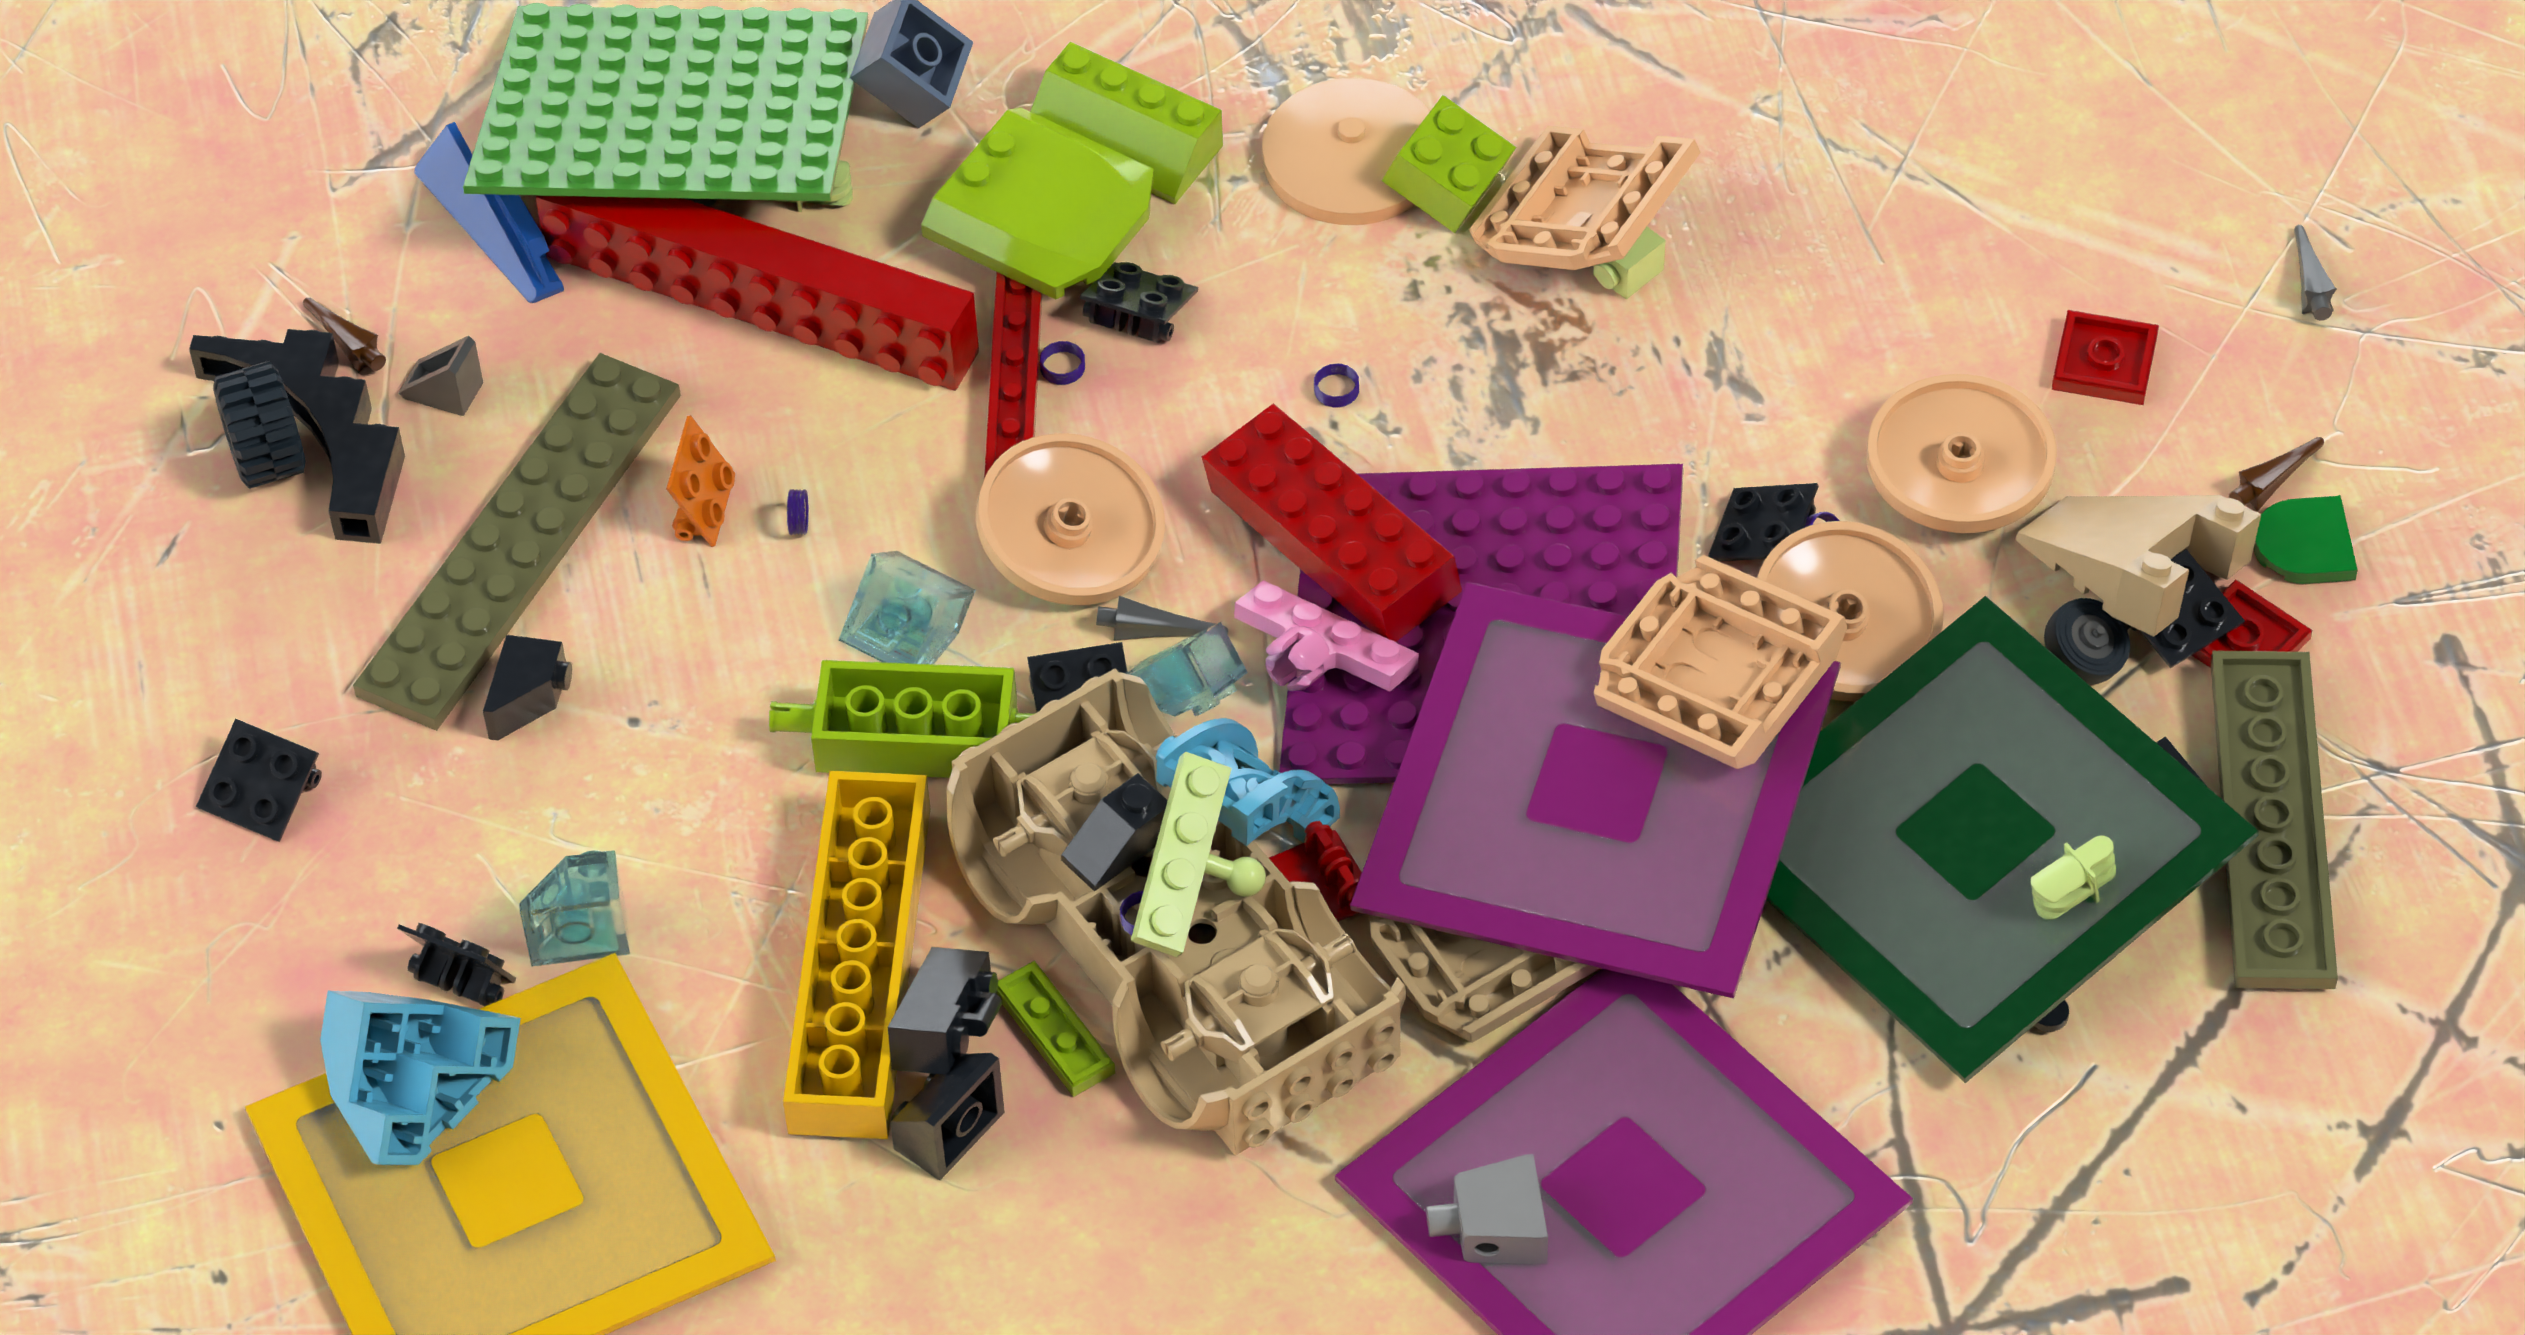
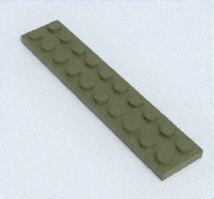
M599 353L353 685L356 697L437 731L680 398L679 384Z

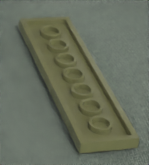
M2212 651L2210 663L2220 796L2223 801L2259 831L2257 838L2226 863L2235 988L2336 989L2338 975L2310 652Z

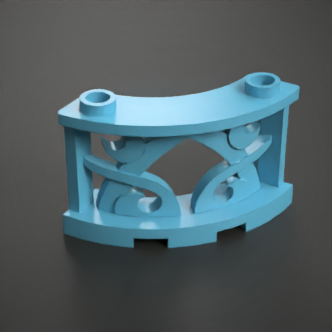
M1220 718L1203 722L1182 733L1177 738L1174 736L1168 737L1160 745L1156 753V781L1164 787L1172 786L1179 756L1185 752L1232 768L1218 821L1232 830L1231 836L1245 846H1248L1267 830L1286 821L1293 826V836L1304 843L1306 836L1304 830L1307 825L1314 821H1321L1323 825L1331 826L1340 818L1338 797L1332 787L1315 774L1306 770H1290L1283 773L1276 769L1274 771L1271 770L1267 764L1258 758V748L1253 734L1235 720Z

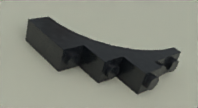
M287 329L284 343L268 340L234 339L224 336L193 335L189 351L196 378L214 381L215 376L270 361L277 368L293 415L312 432L329 458L333 475L329 515L335 540L381 544L405 459L399 427H391L384 424H368L372 407L366 380L347 376L335 377L339 359L333 333L320 332L318 330Z

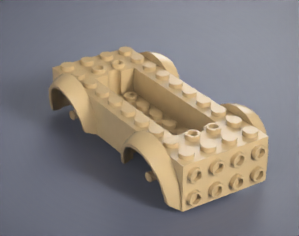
M1113 669L1100 677L1089 679L1081 688L1064 698L1050 701L1039 712L1020 723L1008 725L997 736L979 746L966 749L958 758L951 761L952 773L947 786V821L950 841L961 872L978 901L994 917L1005 923L1045 924L1113 1006V1027L1120 1058L1135 1091L1146 1107L1160 1121L1174 1129L1215 1130L1236 1156L1249 1147L1256 1148L1261 1146L1274 1132L1290 1122L1296 1123L1304 1120L1312 1113L1315 1107L1330 1098H1338L1347 1094L1358 1081L1373 1072L1385 1071L1401 1056L1400 1011L1406 998L1405 985L1397 977L1392 987H1390L1375 972L1357 950L1353 940L1349 939V935L1343 931L1326 904L1320 890L1314 883L1289 882L1254 840L1248 846H1245L1232 837V830L1220 821L1217 822L1210 854L1230 861L1240 857L1256 859L1261 863L1266 874L1263 888L1253 896L1242 897L1230 890L1226 880L1204 873L1190 928L1198 923L1210 924L1217 932L1216 937L1211 942L1197 944L1192 942L1187 936L1184 952L1178 957L1131 942L1132 936L1124 930L1121 924L1120 906L1123 900L1130 894L1144 891L1147 877L1135 874L1131 866H1129L1094 892L1061 861V854L1100 800L1137 773L1167 800L1169 798L1171 787H1164L1156 781V753L1165 739L1170 736L1175 738L1178 736L1175 735L1160 712L1145 682L1140 677ZM1155 848L1144 856L1153 858ZM1140 903L1132 906L1125 915L1126 920L1132 925H1135Z

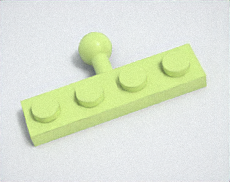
M1188 752L1179 756L1131 942L1174 957L1181 955L1184 952L1204 873L1226 880L1230 890L1242 897L1253 896L1263 888L1266 874L1263 866L1256 859L1240 857L1230 861L1210 854L1232 768Z

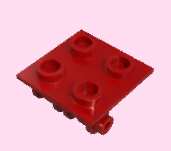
M1321 821L1310 823L1304 830L1306 834L1304 843L1269 857L1289 882L1314 883L1320 890L1337 922L1360 913L1351 911L1350 904L1362 871L1337 831H1332L1329 825H1323Z

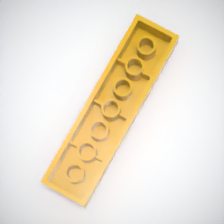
M829 771L783 1097L788 1134L888 1139L897 1070H892L887 1027L908 989L931 810L927 775Z

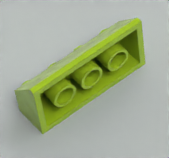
M1072 42L1068 43L1046 69L1030 111L1153 168L1154 185L1151 193L1173 204L1178 202L1223 147L1221 109Z

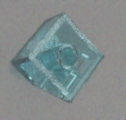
M899 551L871 553L839 641L885 663L934 664L959 634L976 590Z
M1221 622L1143 659L1125 672V674L1140 677L1148 686L1159 710L1174 717L1190 709L1195 716H1198L1221 703L1220 700L1237 691L1234 683L1248 673Z
M593 850L579 855L565 856L519 903L532 967L603 958L613 953H616L617 956L630 954L626 905L615 850L603 852Z

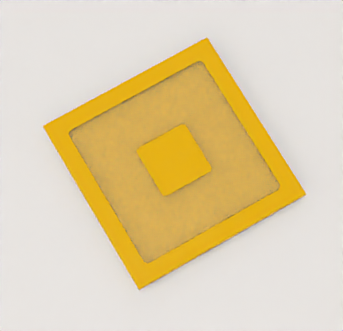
M616 953L479 1009L521 1018L513 1068L500 1081L492 1080L476 1096L479 1103L453 1130L445 1128L429 1145L432 1150L430 1154L419 1165H377L372 1163L332 1099L326 1073L245 1106L253 1128L352 1335H606L776 1261L767 1239Z

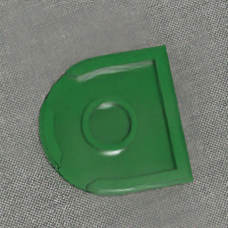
M2341 495L2288 499L2271 505L2261 514L2253 550L2258 562L2266 568L2268 566L2273 571L2285 576L2284 580L2299 584L2356 580L2358 569Z

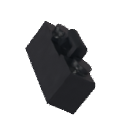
M931 947L887 1027L892 1070L944 1075L951 1070L957 1056L966 1055L969 1036L982 1037L987 1034L1002 1005V1000L997 995L998 977L996 972H991L989 952Z

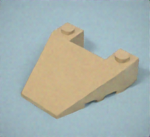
M2221 495L2066 496L2017 532L2016 541L2052 570L2057 571L2062 567L2074 577L2073 586L2083 594L2089 593V590L2095 593L2104 601L2102 609L2109 615L2154 637L2179 617L2189 569L2172 562L2171 559L2187 549L2202 569L2228 580L2251 562L2261 514L2245 507L2243 503L2236 499L2225 498Z

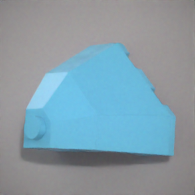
M328 990L320 1042L330 1095L370 1161L377 1165H419L432 1151L429 1145L446 1128L453 1130L479 1103L476 1097L492 1080L500 1081L513 1068L521 1018L427 999L373 992Z

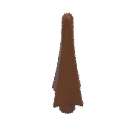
M306 297L303 300L304 306L329 333H333L334 340L358 373L366 365L373 371H378L385 365L386 357L377 349V334L336 315L312 298Z
M2316 437L2281 456L2239 471L2240 485L2229 494V498L2240 501L2244 506L2250 502L2255 510L2259 511L2285 480L2324 445V439Z

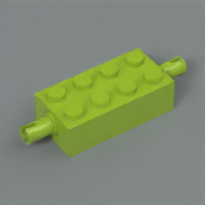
M822 660L817 698L814 700V703L796 704L771 701L770 708L772 710H769L770 732L812 733L811 741L816 772L849 771L950 778L952 773L951 761L958 758L963 751L983 744L997 736L1008 725L1020 723L1035 713H1018L1014 668Z

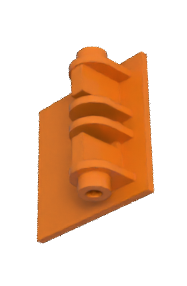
M690 415L687 416L666 488L680 507L677 509L672 527L675 530V536L682 541H690L693 539V536L702 535L708 544L714 547L720 527L724 522L726 505L735 482V472L713 445L709 436L703 432Z

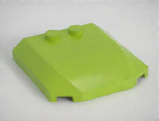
M1021 107L1008 109L932 198L921 223L922 237L1056 300L1065 296L1064 289L1080 281L1088 285L1100 279L1149 220L1151 192L1154 185V169Z

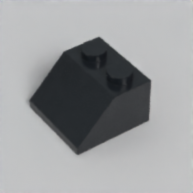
M973 1053L957 1056L948 1073L944 1075L929 1074L922 1090L911 1101H904L900 1104L891 1118L890 1125L894 1150L938 1180H941L1005 1113L999 1058L992 1053Z

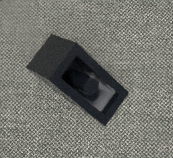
M506 635L483 709L487 734L490 740L498 741L556 709L561 691L569 689L572 679V663L567 662L565 659L562 642Z
M1137 773L1100 800L1061 854V861L1095 892L1156 847L1168 800Z

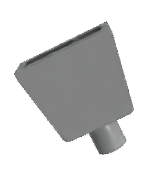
M1526 1154L1460 1172L1454 1176V1203L1426 1207L1429 1236L1459 1234L1463 1259L1467 1262L1547 1264L1548 1233L1533 1154Z

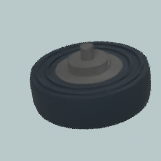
M2079 598L2065 603L2052 614L2044 632L2045 647L2089 685L2099 684L2107 681L2123 668L2130 653V638L2124 622L2102 609V602L2091 598Z

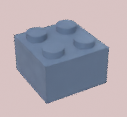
M892 0L874 12L850 79L914 126L920 128L951 107L973 41L918 0Z

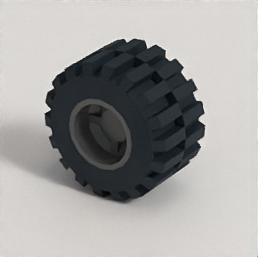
M270 361L215 376L213 385L215 400L241 481L251 489L304 473L306 461L300 435L277 368Z

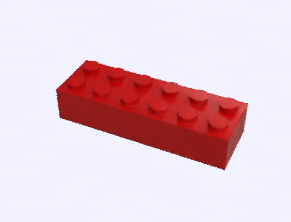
M1274 403L1202 456L1211 492L1372 632L1397 642L1462 592L1455 556Z

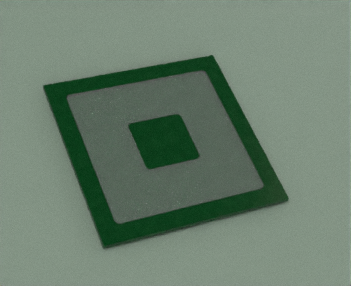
M1984 596L1820 731L1766 900L1964 1083H1967L2257 838L2259 831L1988 597ZM2106 836L2110 838L2114 845L2113 853L2115 854L2116 875L2111 881L2098 889L2100 901L2096 903L2090 896L2054 920H2045L2039 916L2034 908L2031 877L2061 858L2065 854L2064 844L2066 842L2073 850H2076L2094 837Z

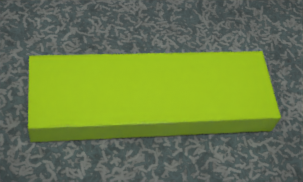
M1035 960L998 980L997 995L1001 998L1002 1005L1073 1097L1116 1073L1115 1063Z

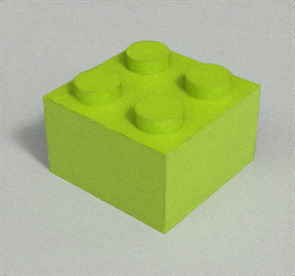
M1442 95L1399 151L1383 177L1382 182L1449 230L1456 233L1499 176L1517 147Z

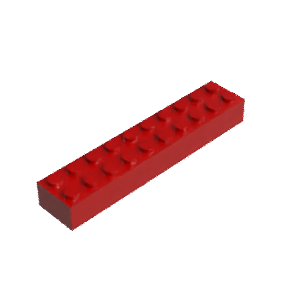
M536 196L541 230L549 248V251L546 252V257L552 258L560 264H570L589 270L603 278L610 277L634 285L643 291H652L674 298L682 304H692L713 311L722 317L735 318L756 325L764 331H774L798 339L804 344L817 345L838 352L846 358H856L880 366L886 371L899 372L920 379L931 386H941L953 391L957 390L979 353L974 292L683 198Z

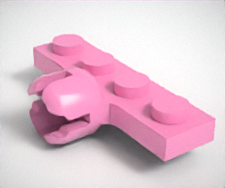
M1264 580L1235 602L1234 618L1277 638L1266 648L1269 656L1266 658L1265 666L1269 676L1279 686L1286 685L1296 676L1297 678L1287 685V689L1290 691L1305 690L1327 670L1338 668L1390 692L1418 669L1419 653Z

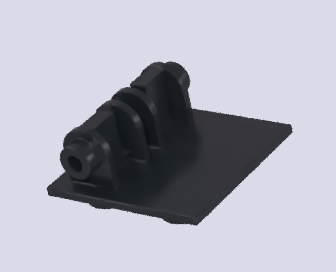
M1114 262L1100 279L1094 281L1080 295V299L1086 301L1082 313L1083 316L1089 317L1090 323L1111 329L1115 328L1119 332L1125 328L1128 320L1127 333L1134 336L1138 331V337L1160 343L1162 340L1170 341L1174 332V324L1168 321L1198 292L1199 287L1186 284L1177 276H1160L1143 271L1140 266L1134 263Z
M1817 483L1733 488L1708 557L1717 561L1766 559L1783 539L1804 528L1807 517L1815 514L1814 498L1819 485Z
M2187 549L2171 559L2172 562L2189 569L2179 617L2154 637L2140 630L2169 668L2174 667L2245 623V620ZM2124 623L2127 630H2138L2137 628Z
M1122 642L1027 657L1030 687L1034 696L1036 713L1050 701L1060 700L1078 690L1086 681L1093 677H1100L1113 669L1128 674Z
M235 718L196 807L280 842L303 789L308 787L316 788L321 780L322 772L316 769L315 764L319 753Z
M418 923L416 930L400 924L397 927L398 930L424 946L421 954H413L408 963V971L414 974L415 980L423 981L438 988L440 987L441 990L446 992L453 987L454 995L463 996L482 1006L502 1000L504 994V987L500 986L502 978L514 983L516 981V977L502 969L505 961L489 954L490 951L480 945L463 939L461 943L445 937L446 934L423 923Z

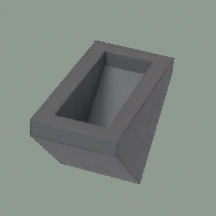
M468 335L418 359L398 394L406 400L464 416L483 384L476 342Z

